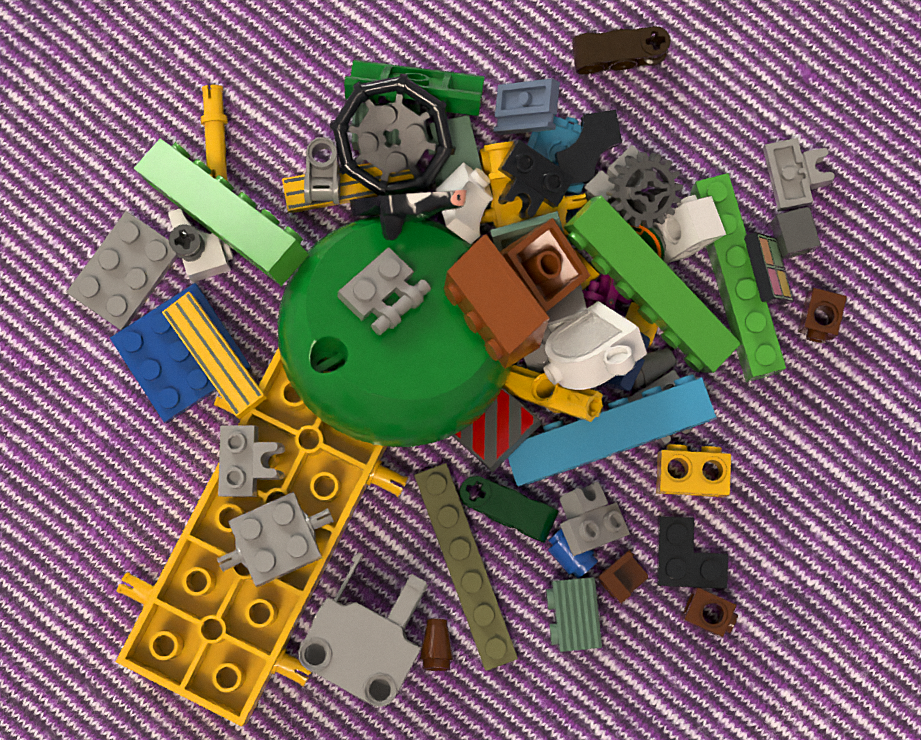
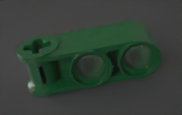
M480 476L467 478L459 491L460 499L467 507L484 514L487 518L512 529L515 528L518 532L542 543L546 542L559 513L558 510L544 503L529 499L520 492L503 485H498ZM477 483L481 485L480 492L484 494V498L478 497L475 501H471L469 499L470 493L466 491V487L472 488Z

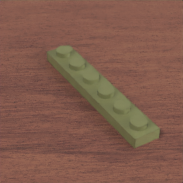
M445 463L415 474L417 485L485 671L517 660L518 657L447 464Z

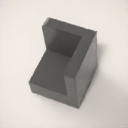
M809 207L777 214L771 221L772 231L777 239L782 260L812 253L821 245Z

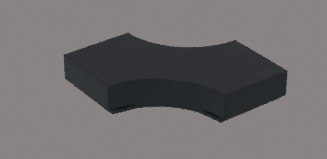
M616 110L583 114L581 117V132L577 141L569 148L556 152V165L574 177L570 186L588 184L595 177V168L599 157L608 149L617 147L622 143Z

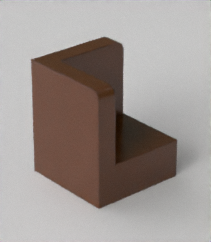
M627 550L596 576V579L617 604H622L632 595L631 593L648 579V574L633 558L634 554L631 550Z

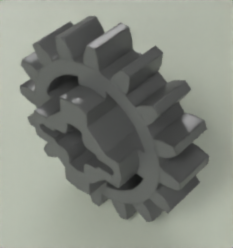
M638 152L637 160L633 156H626L625 167L617 164L614 167L619 173L617 178H608L610 183L615 184L614 189L607 191V195L615 197L616 200L611 206L616 211L621 210L620 216L625 221L629 220V225L639 227L642 224L643 227L652 228L653 220L656 223L664 224L663 214L674 215L675 211L671 207L672 203H681L682 200L675 196L676 191L683 189L682 184H677L674 181L680 175V172L669 170L672 161L667 159L661 161L660 154L651 153L648 156L646 152ZM656 171L660 174L663 181L656 178ZM647 185L655 187L653 189H648V191L643 192V195L635 193L637 191H641L642 189L647 188ZM627 199L634 202V209H638V212L630 207Z

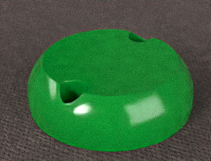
M380 216L348 223L330 232L307 251L309 255L287 281L279 306L277 331L278 348L287 378L300 399L315 415L337 431L360 441L389 447H414L449 438L466 429L487 411L503 389L512 365L505 369L499 360L494 361L485 348V341L478 332L474 333L470 330L464 319L465 314L458 305L454 306L450 303L444 292L447 271L474 243L469 244L445 225L428 219L405 222L398 238L387 241L383 237ZM389 247L414 271L412 277L406 283L414 287L423 279L430 285L431 290L423 296L424 301L417 308H410L401 316V322L395 328H388L383 334L378 335L371 327V324L378 319L376 315L371 313L361 321L337 295L340 289ZM394 292L384 303L391 307L400 297ZM329 369H334L332 372L324 373Z

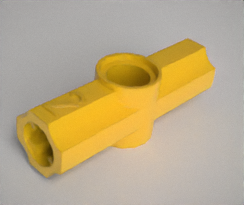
M516 365L512 366L503 387L515 398L546 407L553 413H564L589 422L599 417L603 407V395L596 390H572L561 386L559 383L554 385L545 373L541 374Z

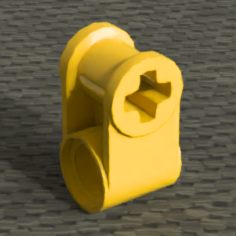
M514 141L485 145L484 148L479 150L482 171L490 180L507 177L498 168Z

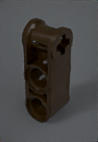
M659 26L577 35L572 38L575 72L588 75L601 71H623L635 67L661 64L668 54L671 41L670 35L664 28ZM655 42V46L658 47L659 50H653V46L649 45V43Z

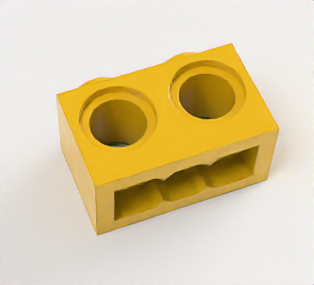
M669 444L667 445V450L658 452L656 494L727 497L730 495L731 454L722 453L721 447L703 446L701 447V452L687 451V445ZM672 460L679 461L684 466L685 472L680 479L673 478L668 472V464ZM706 462H711L718 468L719 475L715 481L708 480L703 475L702 468Z

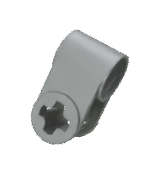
M315 138L307 146L306 174L304 179L305 204H311L312 201H333L334 204H340L339 155L336 146L328 138ZM327 149L332 152L331 158L327 162L319 163L314 160L317 151Z

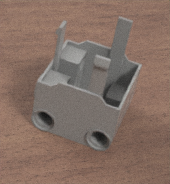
M358 553L352 558L351 561L354 564L335 599L327 597L319 608L310 626L311 629L300 647L299 660L307 670L373 706L383 707L390 704L396 697L422 647L407 640L405 628L428 585L426 581L411 574L388 618L358 603L345 606L338 601L363 557V554Z

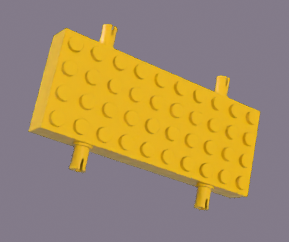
M279 348L259 384L267 399L243 416L238 425L258 426V442H277L285 446L284 453L274 454L268 461L271 469L284 473V478L282 480L257 479V497L218 496V463L156 584L153 586L126 572L121 581L130 584L134 588L120 583L117 588L118 593L144 606L116 663L240 726L248 723L272 674L275 675L277 672L301 684V686H305L309 677L297 672L296 669L307 675L312 672L302 666L299 659L287 654V649L285 648L367 485L374 484L399 498L403 488L391 483V481L405 487L409 478L381 465L382 461L380 460L387 446L374 445L354 439L337 431L315 415L300 399L288 380L281 362ZM217 396L214 406L234 414L224 399ZM292 492L295 493L301 509L309 517L327 508L329 509L334 522L315 530L316 544L323 557L322 559L258 588L255 586L249 570L242 563L224 572L219 566L221 564L218 563L217 558L236 550L235 537L229 525V520Z

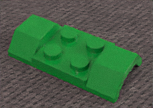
M353 60L351 76H345V99L349 98L354 90L353 85L359 81L368 83L406 74L409 80L440 101L444 100L447 104L445 107L446 112L479 116L485 77ZM397 91L372 97L376 103H379L381 96H386V99L389 101H395ZM405 93L404 101L413 98Z

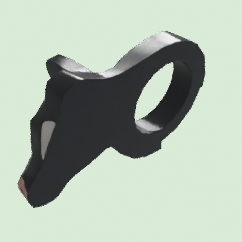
M466 190L350 200L352 217L380 215L383 237L387 241L398 238L405 222L421 221L442 211L462 208L466 201Z

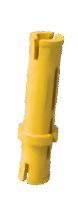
M208 85L202 87L204 115L201 116V124L205 128L206 166L212 171L210 176L214 179L220 175L227 180L225 125L228 123V118L224 114V89L221 85H211V89H209Z

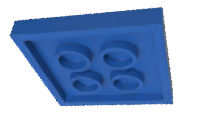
M196 282L110 337L119 354L166 424L217 391L162 313L187 292L194 295L247 370L252 368Z

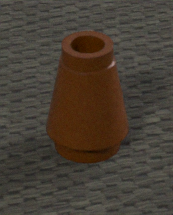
M445 619L427 620L419 661L423 662V670L448 671L450 670L451 662L454 661L449 629Z

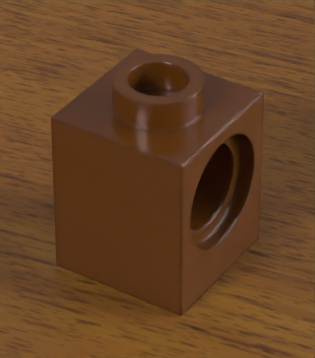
M817 288L811 289L806 294L798 333L805 334L807 340L816 343H826L827 340L831 341L838 336L847 296ZM815 310H821L828 316L827 325H820L816 322L814 318Z
M696 587L692 589L680 620L717 637H723L725 632L730 634L736 624L738 614L734 613L737 605ZM710 603L714 604L719 610V618L713 624L707 623L703 617V610Z

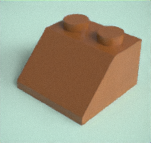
M553 218L536 227L500 252L545 312L550 310L591 276Z

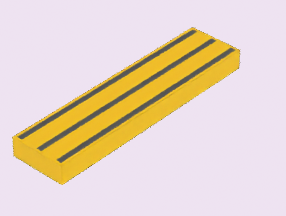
M371 163L358 165L381 181L382 171ZM339 170L340 204L350 203V200L377 197V194L346 173L342 175ZM410 170L391 173L389 183L413 179L414 176ZM305 175L282 179L288 213L339 205L334 204L333 201H312L311 204H305Z
M187 292L162 312L238 419H241L267 399L192 293Z

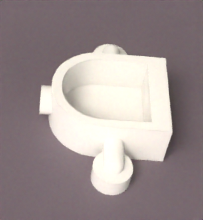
M599 301L587 308V314L578 316L573 320H565L548 326L552 332L545 343V352L549 364L543 367L547 378L554 385L559 383L567 389L584 390L599 386L615 375H626L633 369L636 361L647 355L638 326Z

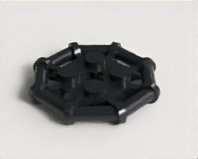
M406 74L368 83L359 81L354 84L353 92L335 120L330 122V129L334 133L341 164L339 170L342 175L346 173L377 194V196L400 195L417 191L426 193L431 190L432 182L449 157L455 155L456 150L451 140L445 110L447 104L445 101H440L409 80ZM397 91L396 100L390 103L377 104L372 97ZM405 93L428 108V110L421 114L404 102ZM364 102L369 109L368 113L360 125L350 123L361 103ZM431 116L434 119L438 142L429 140L426 132L425 120ZM394 129H397L400 132L398 138L402 140L401 144H388L386 142L387 137L384 135L385 130L392 132ZM347 132L355 133L358 137V147L361 150V154L355 158L352 156ZM426 149L436 151L422 172L417 162ZM366 160L381 170V181L359 167L358 164ZM410 170L414 176L413 179L389 183L391 173Z

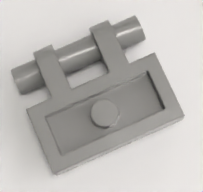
M388 247L340 289L337 297L361 321L371 313L376 315L378 319L371 324V327L375 333L381 335L388 328H395L401 322V316L410 308H417L424 301L423 296L431 290V287L423 279L414 287L409 286L406 282L412 277L414 271ZM395 292L400 299L391 307L387 306L384 301Z

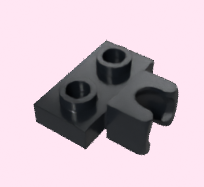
M518 139L513 143L498 168L501 173L511 179L501 193L498 202L504 205L507 202L514 201L516 196L519 197L522 201L519 217L527 220L535 215L543 201L552 208L558 207L574 177Z

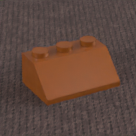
M487 235L482 236L447 271L444 292L450 303L454 306L458 305L465 314L464 319L470 330L474 333L478 332L485 341V348L494 361L499 360L506 369L540 348L550 318Z

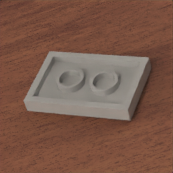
M125 211L66 293L119 330H122L131 323L178 256L172 250L167 238Z

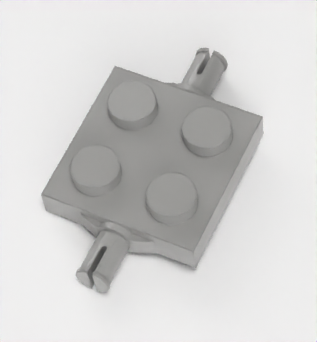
M292 492L229 520V525L235 537L236 550L218 557V563L221 564L219 566L224 572L242 563L249 570L253 582L258 588L322 559L323 557L316 544L315 530L334 522L331 513L327 508L309 517L301 509L295 493Z

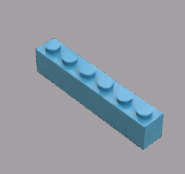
M694 374L675 380L676 387L662 391L661 386H657L641 392L642 399L630 403L628 398L608 404L610 410L600 413L599 417L594 418L592 422L576 417V422L565 426L563 421H557L544 426L545 433L533 437L530 435L508 457L517 486L522 487L716 420L717 417L703 378L695 380Z

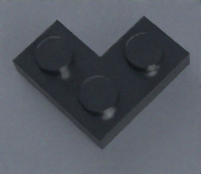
M658 517L657 586L727 589L728 554L694 552V518Z

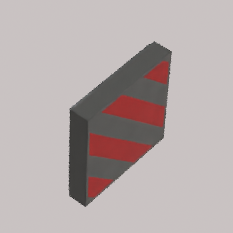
M503 388L493 404L478 420L452 437L493 473L541 425L540 419Z

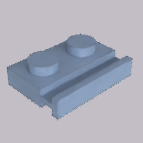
M550 78L498 85L495 118H498L497 127H494L493 132L500 135L555 130L556 125L553 124V117L557 115L560 82Z

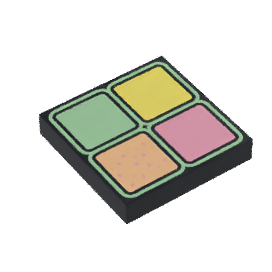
M757 232L746 235L744 240L761 301L777 305H786L794 302L777 239Z

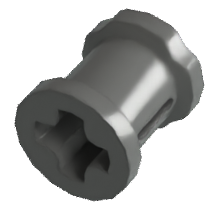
M183 224L171 231L169 244L179 258L187 262L200 259L205 251V242L193 226ZM190 237L192 240L190 248L184 249V239Z

